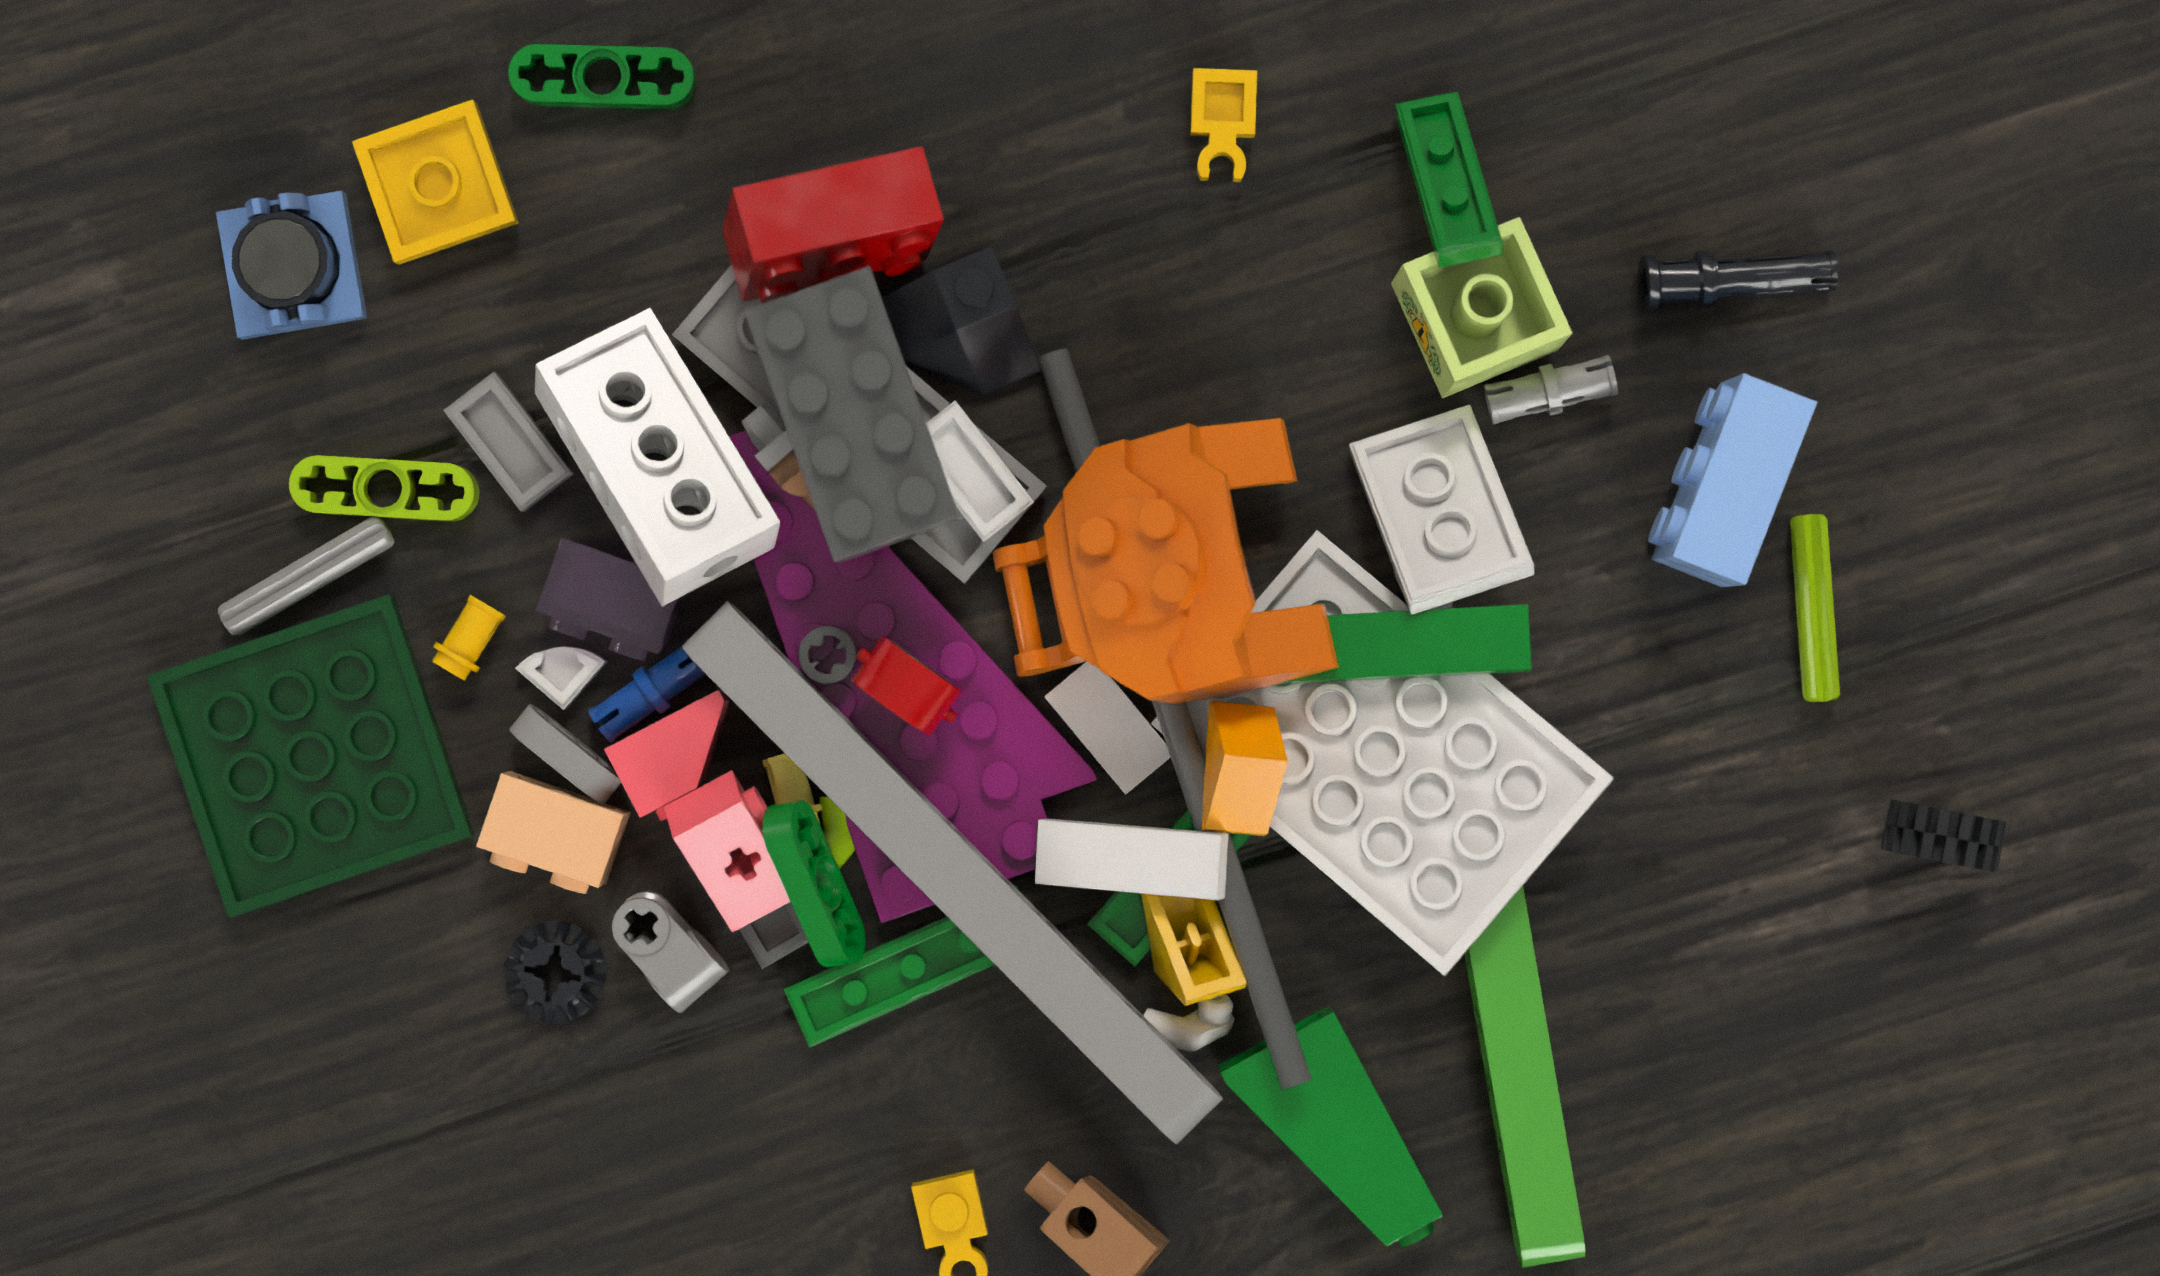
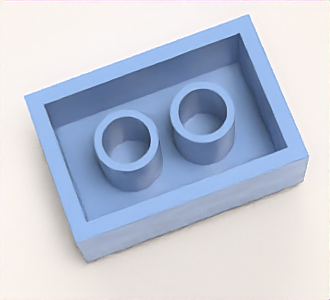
M1745 373L1721 382L1716 390L1708 388L1695 417V423L1703 426L1694 449L1686 447L1683 450L1672 476L1671 482L1679 485L1672 507L1670 509L1666 507L1660 509L1650 531L1648 542L1656 545L1651 560L1720 587L1746 585L1817 402Z

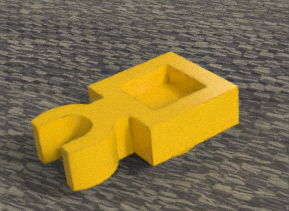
M1193 68L1190 136H1209L1208 145L1201 151L1197 162V174L1200 181H1208L1210 161L1217 156H1224L1230 159L1233 164V182H1241L1246 170V159L1243 151L1236 145V137L1254 138L1256 70Z
M974 1169L912 1183L911 1188L925 1249L944 1245L945 1254L941 1260L939 1275L954 1276L952 1273L953 1265L958 1261L966 1260L975 1266L976 1276H987V1259L979 1248L972 1245L971 1240L972 1238L988 1235L987 1223Z

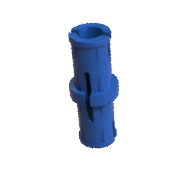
M680 646L647 670L644 666H641L632 673L633 681L596 707L590 708L588 713L595 724L598 722L600 725L604 724L598 729L610 743H613L619 736L655 710L662 714L672 707L670 700L701 679L706 673L694 661L684 667L692 659Z

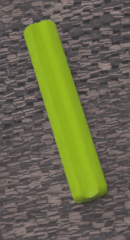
M1822 514L1797 515L1790 521L1802 694L1805 701L1809 702L1833 701L1840 696L1828 521L1826 516Z

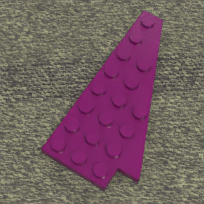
M746 430L728 436L780 521L774 549L754 558V562L788 659L1007 879L1035 870L1038 820L1047 818L1041 799L1096 781L1094 770L889 546L840 564L834 562L816 511L802 497L791 495L778 485L755 457L760 451L752 443ZM821 626H835L845 630L854 639L858 651L863 647L871 652L882 635L886 636L941 673L962 691L950 707L957 712L955 719L948 723L942 718L930 736L916 729L878 703L852 682L851 679L863 664L859 660H857L854 670L847 678L836 683H820L812 680L803 672L799 663V648L803 638L810 631ZM826 636L822 646H812L810 651L811 661H820V664L816 667L819 671L828 674L831 673L834 664L845 663L846 649L845 647L841 649L836 648L841 642L838 638ZM845 814L847 827L881 923L935 905Z

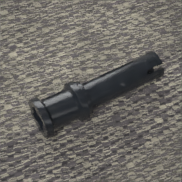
M1833 250L1809 254L1717 260L1714 254H1709L1707 251L1695 252L1693 258L1657 261L1654 255L1641 256L1638 269V285L1641 305L1646 313L1657 311L1659 305L1695 303L1698 309L1710 308L1711 305L1717 304L1718 298L1812 291L1834 292L1837 289L1838 283L1836 279L1831 280V277L1838 278L1839 272L1837 257Z

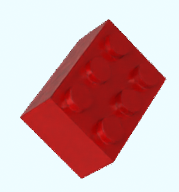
M922 146L732 188L722 232L742 302L760 298L761 303L765 304L798 292V289L815 286L870 266L872 273L884 270L885 275L890 277L915 271L922 266L921 261L927 260L944 218Z

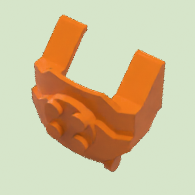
M1276 418L1201 427L1189 423L1135 440L1122 439L1094 448L1064 488L1062 499L1044 524L1045 535L1031 542L1008 545L992 551L995 571L1002 572L1018 646L1019 654L1013 657L1017 676L1024 677L1042 674L1087 661L1100 669L1104 674L1149 700L1178 704L1212 698L1223 699L1283 683L1284 681L1339 668L1325 605L1316 604L1251 613L1256 602L1239 541L1230 490L1281 483L1286 485L1297 482L1284 420ZM1046 562L1063 642L1048 648L1043 646L1027 567Z

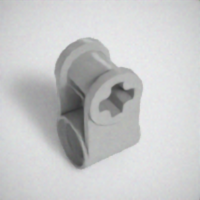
M651 891L637 892L627 898L615 913L612 931L617 944L641 969L661 998L678 1013L685 1011L729 972V967L716 949L698 931L692 928L662 895ZM633 909L641 916L649 911H652L657 916L658 920L652 927L656 936H653L648 931H643L639 935L632 932L630 926L636 919L631 912Z

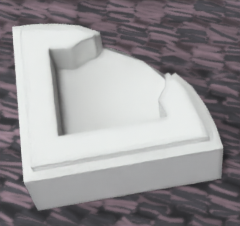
M560 646L532 654L515 669L560 708L566 710L608 661L587 649Z

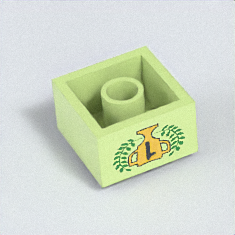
M1520 217L1498 225L1502 238V255L1439 268L1435 253L1432 252L1402 264L1391 282L1442 398L1554 353L1572 335L1569 324Z

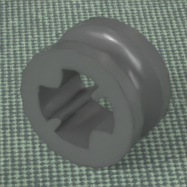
M821 626L810 631L803 638L799 648V663L803 672L812 680L820 683H836L847 678L854 670L858 660L855 658L858 653L854 639L845 630L835 626ZM826 636H832L841 641L836 646L837 649L845 647L846 660L845 663L834 664L831 673L826 674L816 668L820 664L819 660L811 661L810 651L812 646H822Z

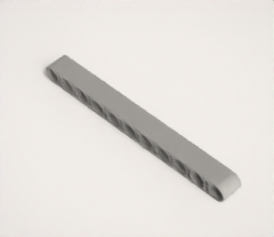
M727 600L682 645L688 656L1171 1141L1178 1144L1223 1100L1211 1083L736 606Z

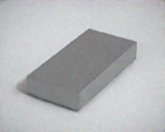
M496 372L491 373L443 410L521 512L528 510L574 475V472Z

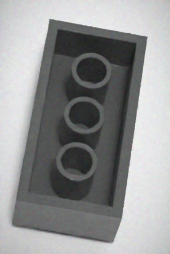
M870 266L744 311L834 562L840 564L961 520Z

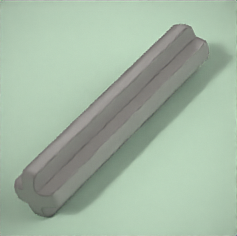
M373 516L220 605L218 614L222 623L232 635L244 634L392 547L394 539L391 531L380 517Z

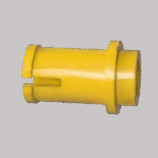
M472 595L467 599L466 606L442 644L435 642L433 646L438 652L432 662L464 681L471 670L476 673L479 671L480 667L475 665L500 622L504 621L506 617Z

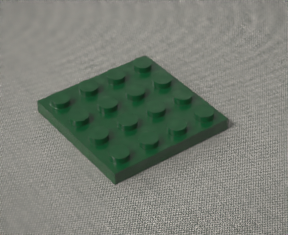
M388 594L146 676L228 919L475 835L394 594Z

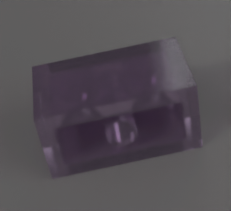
M561 538L536 611L552 616L548 626L552 630L581 640H585L588 630L612 638L609 650L645 662L648 651L656 654L665 653L685 595L661 606L635 562L570 539Z

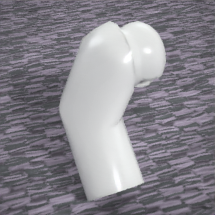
M1226 994L1198 1002L1199 1009L1185 1017L1150 1008L1144 1013V1017L1175 1048L1184 1051H1196L1227 1035L1235 1019L1231 1014L1233 1002Z

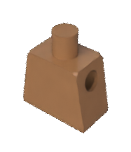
M1048 1161L1024 1189L1028 1195L1050 1213V1216L1044 1221L1040 1229L1090 1276H1141L1170 1242L1161 1232L1091 1175L1081 1178L1075 1184ZM1082 1207L1089 1208L1096 1216L1097 1224L1093 1233L1086 1232L1078 1223L1077 1217Z

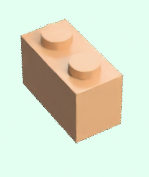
M508 771L500 775L476 847L492 852L489 860L492 864L519 873H526L528 866L532 865L553 872L550 883L570 891L586 894L589 885L599 888L607 884L631 811L607 803L601 804L590 797L513 771Z

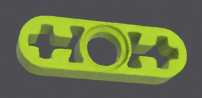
M315 455L301 460L294 467L289 478L290 494L296 504L306 511L319 514L451 522L464 519L470 515L479 500V486L473 474L464 467L451 463ZM319 467H325L326 477L335 480L352 481L349 469L350 467H358L359 469L353 482L356 506H347L351 493L326 492L323 502L317 503L316 493L306 490L307 478H316L319 473ZM382 470L394 472L402 484V492L399 499L388 507L375 505L369 498L367 491L371 477ZM413 471H422L418 484L431 486L444 485L446 475L453 474L454 485L464 487L463 499L453 500L451 510L444 511L443 500L433 497H418L420 510H411L410 508L416 495Z

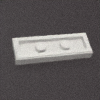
M1047 818L1038 820L1035 884L1211 900L1224 899L1228 833Z

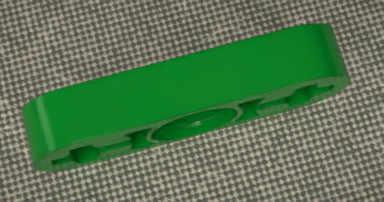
M532 44L523 47L513 56L508 70L509 81L514 91L523 100L535 106L670 110L685 105L694 95L697 86L696 72L688 58L680 51L667 47ZM569 58L576 59L572 71L573 83L576 88L575 94H566L569 84L565 80H546L543 85V91L535 92L534 85L529 80L523 79L524 71L534 70L536 60L544 59L548 69L554 72H569L566 60ZM598 60H610L615 62L620 68L621 80L619 85L608 94L600 95L591 92L585 81L589 66ZM631 60H640L638 70L641 74H659L662 71L663 63L671 62L675 72L684 75L683 83L673 84L671 94L662 95L661 89L656 83L637 82L640 95L629 96L634 82L629 62Z
M804 800L770 805L763 816L762 830L764 842L817 961L824 967L858 963L865 951L864 926L812 807Z

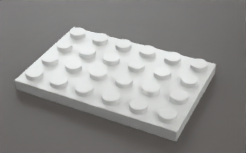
M1316 530L1255 601L1256 603L1251 613L1316 604L1325 605L1327 615L1410 610L1408 605ZM1490 674L1275 684L1223 699L1212 698L1186 702L1205 759L1209 702L1219 701L1275 708L1288 764L1270 827L1444 976L1447 975L1614 779V777ZM1156 717L1151 725L1162 733L1158 718Z

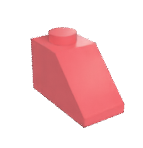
M722 689L697 700L604 749L639 817L655 811L659 820L663 821L667 819L664 806L704 785L730 703L729 696Z

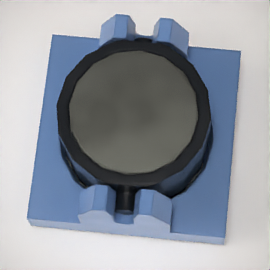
M336 191L313 196H305L302 193L278 194L277 200H267L266 198L259 197L252 198L245 203V207L216 212L237 338L243 340L367 319L345 192Z

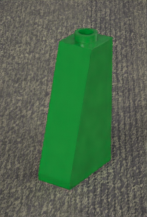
M1329 1005L1294 1024L1312 1080L1281 1089L1265 1040L1218 1064L1225 1083L1386 1247L1396 1241L1399 1242L1401 1247L1409 1246L1434 1231L1435 1228L1432 1222L1443 1215Z

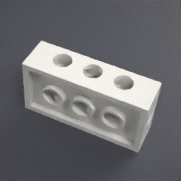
M651 308L536 364L535 395L661 606L774 549L780 526L778 517ZM627 400L634 403L635 406L620 407L612 402ZM648 453H660L666 456L668 459L664 461H652L646 458L644 455ZM692 506L701 513L689 516L678 512L675 508Z

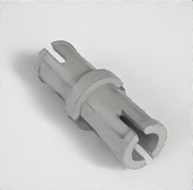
M1609 355L1555 369L1552 364L1538 367V373L1513 380L1483 385L1492 424L1548 411L1550 416L1563 413L1562 407L1591 399L1618 395L1616 376Z

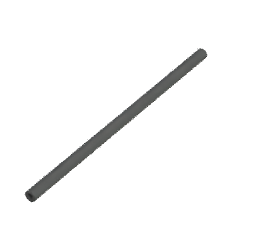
M1059 349L1042 355L1038 358L1075 472H1077L1094 448L1100 446L1069 351L1068 349ZM1152 700L1195 831H1204L1201 830L1205 757L1187 703L1171 704ZM1228 833L1225 898L1218 901L1240 967L1246 979L1247 988L1281 1089H1286L1310 1081L1312 1077L1231 835Z

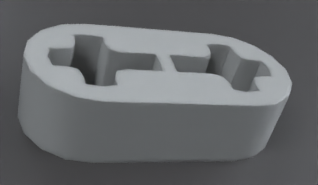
M529 704L509 728V731L521 743L595 801L605 804L621 784L615 769L534 705Z

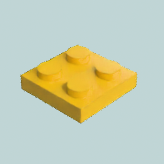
M473 99L352 141L394 263L398 265L519 223L478 104Z

